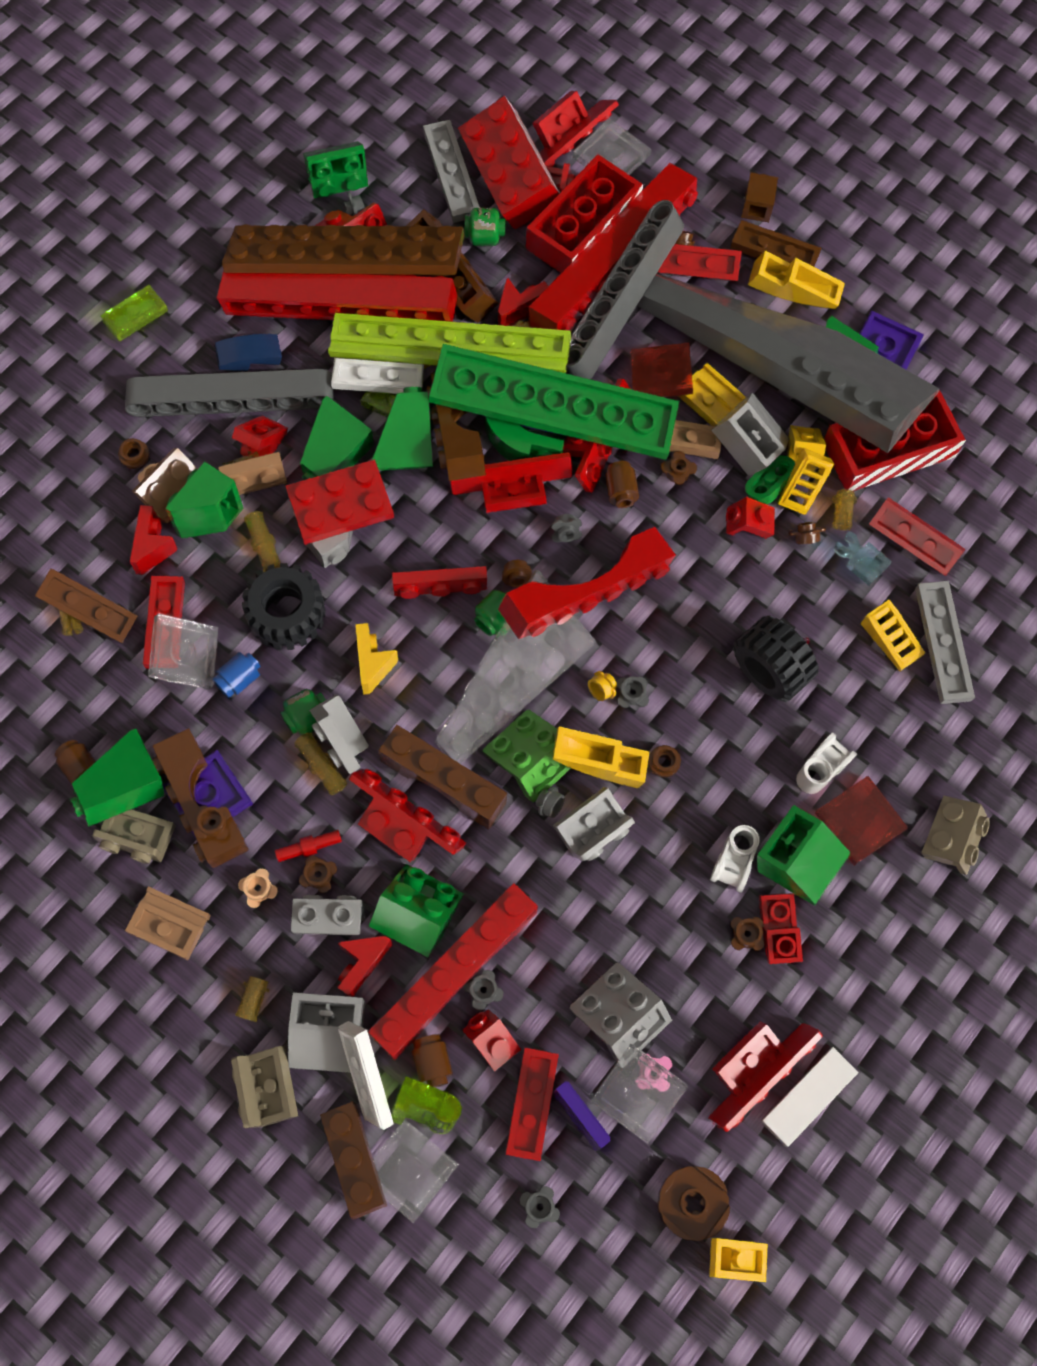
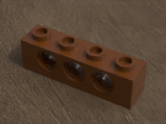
M425 209L406 225L443 226L439 220ZM462 251L456 275H436L453 278L458 295L457 306L462 313L477 323L499 304Z

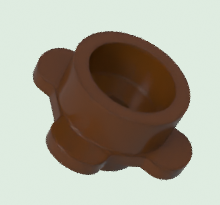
M676 451L669 461H664L661 464V471L666 473L667 478L671 482L681 485L689 478L690 474L696 473L697 465L686 459L684 452ZM681 466L682 469L678 470L676 467Z
M803 522L797 524V530H791L788 533L790 536L795 535L796 544H812L821 541L820 532L826 531V527H816V522Z
M204 805L197 810L198 826L194 829V833L198 838L204 839L209 836L223 840L228 836L229 832L226 825L227 820L231 816L228 808L220 807L218 809ZM215 820V825L211 826L209 824L210 821Z
M310 856L305 861L304 874L299 877V882L304 888L310 886L318 889L320 893H327L331 889L330 881L332 875L337 873V866L332 861L325 862L316 856ZM321 872V876L316 877L315 873Z
M736 917L731 921L730 926L734 933L731 945L735 950L740 951L743 948H753L755 951H759L764 947L765 942L762 939L764 923L760 918L754 917L753 919L747 918L742 920L740 917ZM749 931L750 937H746L744 932Z

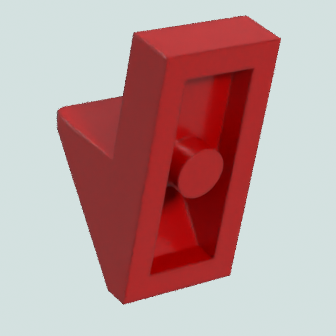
M507 278L498 310V325L513 326L528 318L529 306L548 287L547 283L543 281L536 286L531 285L522 293H519L510 279Z
M262 415L236 426L232 439L241 442L240 453L252 459L274 453L287 434L288 427Z
M140 505L130 557V563L137 575L145 574L178 549L173 537L160 535L162 522L161 518L157 517L153 506Z
M387 936L339 942L340 949L357 961L354 966L351 963L347 965L338 978V981L341 982L338 986L339 991L346 997H354L393 946L391 939Z

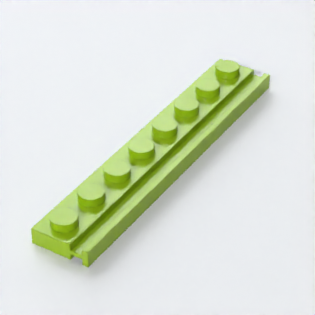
M335 313L328 353L330 357L437 365L442 345L447 344L566 373L571 331Z

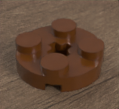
M687 1166L676 1170L664 1180L659 1190L657 1209L662 1221L670 1232L684 1240L701 1241L715 1236L725 1226L730 1214L726 1186L717 1174L707 1168ZM697 1193L702 1197L699 1203L703 1208L700 1212L693 1210L689 1213L686 1210L688 1204L685 1201V1197L687 1195L693 1197Z

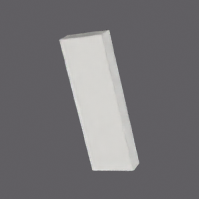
M334 358L331 386L332 389L393 394L404 393L403 388L423 386L424 365Z
M348 1021L338 1026V1031L364 1120L384 1130L393 1125V1120L368 1032L366 1029Z
M834 1047L830 1048L761 1122L785 1147H789L859 1072Z

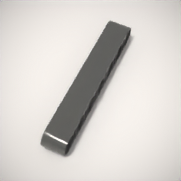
M662 200L651 207L572 334L566 366L568 374L586 379L593 377L682 233L684 223L671 201Z
M324 369L133 377L126 381L125 411L136 417L319 409L322 400L326 396L333 400L332 373Z

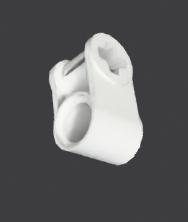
M832 732L798 772L796 781L799 788L805 793H818L835 775L841 773L855 758L857 753L848 751L836 740V735ZM808 770L817 772L821 780L812 779Z
M740 825L732 830L716 861L710 881L716 882L719 880L736 887V891L742 893L759 845V836L754 828L748 825ZM744 836L747 838L750 848L747 850L739 849L735 845L734 837Z

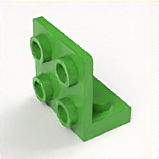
M526 710L483 749L485 756L515 777L525 797L533 803L544 789L548 790L571 769L552 759L557 728L531 710Z

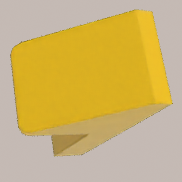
M790 425L787 456L792 458L795 464L803 448L824 456L826 443L820 429ZM808 464L806 466L807 469H810L812 471L816 470L817 468L816 466H813L811 464Z
M368 623L355 624L363 695L370 694L398 662L396 650L378 652L376 633L370 634Z
M711 1238L709 1277L766 1282L768 1244Z

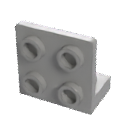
M615 963L570 1005L572 1013L606 1044L613 1058L622 1067L631 1061L672 1021L662 1000L620 963Z

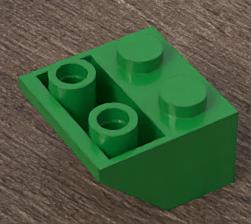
M359 141L303 153L313 198L328 197L336 193L350 190L355 191L368 187L365 149Z
M204 461L199 469H195L190 473L183 488L169 498L165 509L177 536L188 538L226 531L244 508L235 481Z
M793 805L758 853L757 868L760 874L815 906L850 856V851L823 821Z
M406 864L381 894L369 927L429 958L444 935L464 897V893L456 890L448 883L441 882L425 874L423 870Z

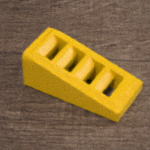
M803 448L777 502L778 505L806 515L834 465L832 459ZM811 464L818 467L819 470L815 472L807 469L806 466ZM804 474L815 479L811 483L801 479V475ZM796 484L808 488V493L795 489ZM792 494L805 500L803 504H800L788 498Z
M887 600L868 613L861 622L863 628L900 672L924 656L925 651L890 600ZM884 617L887 621L880 625L878 620ZM892 627L895 631L887 636L885 631ZM901 637L903 641L894 647L892 642ZM909 647L912 651L901 658L899 652Z

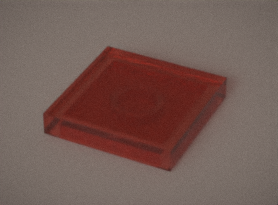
M690 343L631 349L633 390L660 397L693 394Z
M866 776L815 812L817 817L823 821L850 851L848 858L854 866L908 829L907 825L869 776Z

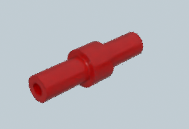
M339 830L316 837L309 835L299 838L300 842L276 849L275 854L278 863L301 855L308 857L317 854L319 849L342 842Z

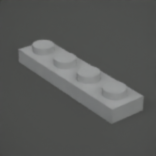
M446 120L423 125L424 136L453 223L465 221V215H470V211L473 208L480 207L451 121Z
M949 581L920 583L916 586L915 591L940 704L972 701L975 695Z

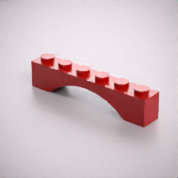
M652 527L632 536L621 553L619 562L609 572L599 578L582 584L566 586L548 585L532 581L507 592L498 610L519 640L529 635L536 637L554 623H557V625L564 624L574 614L580 611L587 613L603 600L607 602L613 601L629 588L633 591L641 587L648 579L654 577L657 580L669 572V565L676 554L657 528Z
M513 883L368 1031L370 1037L395 1061L417 1039L434 1017L470 978L537 914L538 905Z

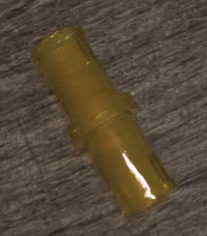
M255 511L247 514L244 517V522L253 540L251 547L259 556L263 572L268 571L267 566L274 564L275 568H280L281 561L274 546L276 540L274 535L269 533L263 512Z
M305 733L295 741V747L298 748L309 763L308 769L312 774H316L330 795L339 793L347 786V781L338 772L332 763L333 760L328 753L322 750L312 733Z

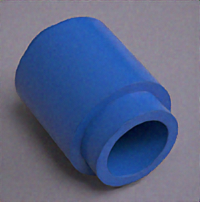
M238 652L216 671L217 675L212 678V681L227 698H230L233 694H240L260 676L258 669L261 666L249 652L245 656Z

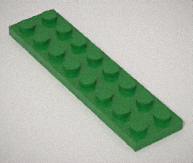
M447 344L442 345L429 395L430 403L665 460L669 455L679 401Z

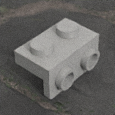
M335 694L309 710L316 721L311 726L321 742L326 739L328 740L332 749L327 752L336 767L339 768L343 765L347 772L351 774L361 768L354 756L367 749L369 745L339 695Z
M603 787L552 826L574 858L581 861H590L597 858L603 852V847L609 842L620 840L629 832L628 828L635 821L631 816L625 815L609 788Z
M304 895L303 899H293L292 933L360 934L361 921H364V906L362 900H357V897L344 895L337 896L336 899H323L319 895Z

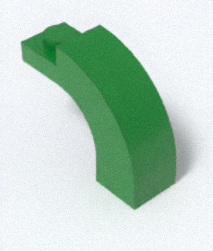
M483 416L488 439L493 447L509 461L563 453L564 440L529 432L516 423Z

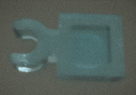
M849 531L844 539L850 544V547H845L838 541L833 549L837 555L848 557L850 560L846 567L865 584L870 586L890 566L892 561L870 542L862 547L859 544L858 537Z

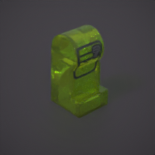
M406 1076L397 1094L391 1116L393 1122L402 1125L405 1118H409L426 1124L436 1134H447L453 1129L459 1119L462 1107L459 1100L452 1094Z

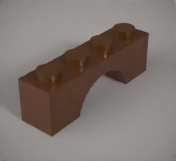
M431 373L432 384H433V380H434L435 373ZM427 386L428 399L432 386ZM435 404L436 407H430L433 426L439 425L440 427L434 429L437 447L443 446L444 449L438 451L441 469H447L449 481L486 475L479 432L464 429L456 424L457 420L468 412Z
M399 725L395 726L378 750L380 761L407 779H416L437 790L454 803L463 814L488 830L507 804V792Z
M188 728L153 745L157 756L152 758V761L160 776L166 774L170 785L165 787L173 804L180 803L184 813L179 815V818L186 832L190 833L194 832V829L198 826L197 810L200 807L195 799L196 782L208 764L194 735ZM232 815L227 820L226 828L229 833L225 839L218 840L216 837L209 836L200 839L195 835L198 842L194 843L193 847L201 863L207 860L210 866L215 868L249 851ZM211 820L209 824L213 826L215 825L216 821Z

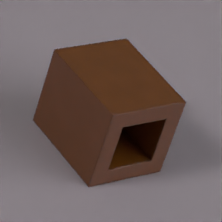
M750 172L741 218L769 223L775 202L778 177Z

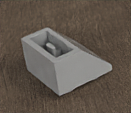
M750 393L711 429L748 476L767 468L786 449L789 441L788 436L753 393Z
M293 993L288 1035L289 1068L351 1073L338 1026L350 1021L363 1028L366 1004L364 999Z

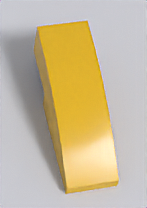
M764 251L754 261L748 281L749 286L781 299L836 309L839 306L845 284L798 258L789 263L767 251Z
M558 727L552 759L582 773L638 789L645 783L649 751L623 746L620 740Z

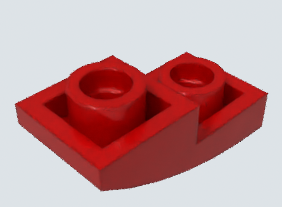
M794 893L759 895L760 915L764 923L762 930L768 964L803 962L800 928L797 927Z

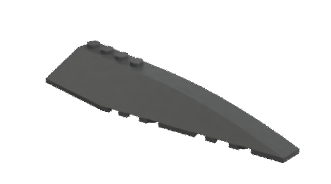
M657 273L637 304L643 310L887 453L939 392V388L836 330Z

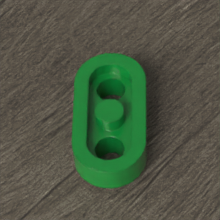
M779 455L767 468L756 472L745 485L746 497L767 505L773 502L783 492L795 466L794 460L788 456Z

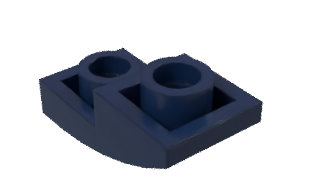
M253 334L232 337L215 342L214 346L219 370L248 371L250 364L280 365L282 359L277 334Z

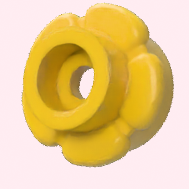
M602 671L595 672V676L588 681L589 691L598 701H604L608 698L613 699L616 696L615 689L617 688L614 677L609 673L604 674Z

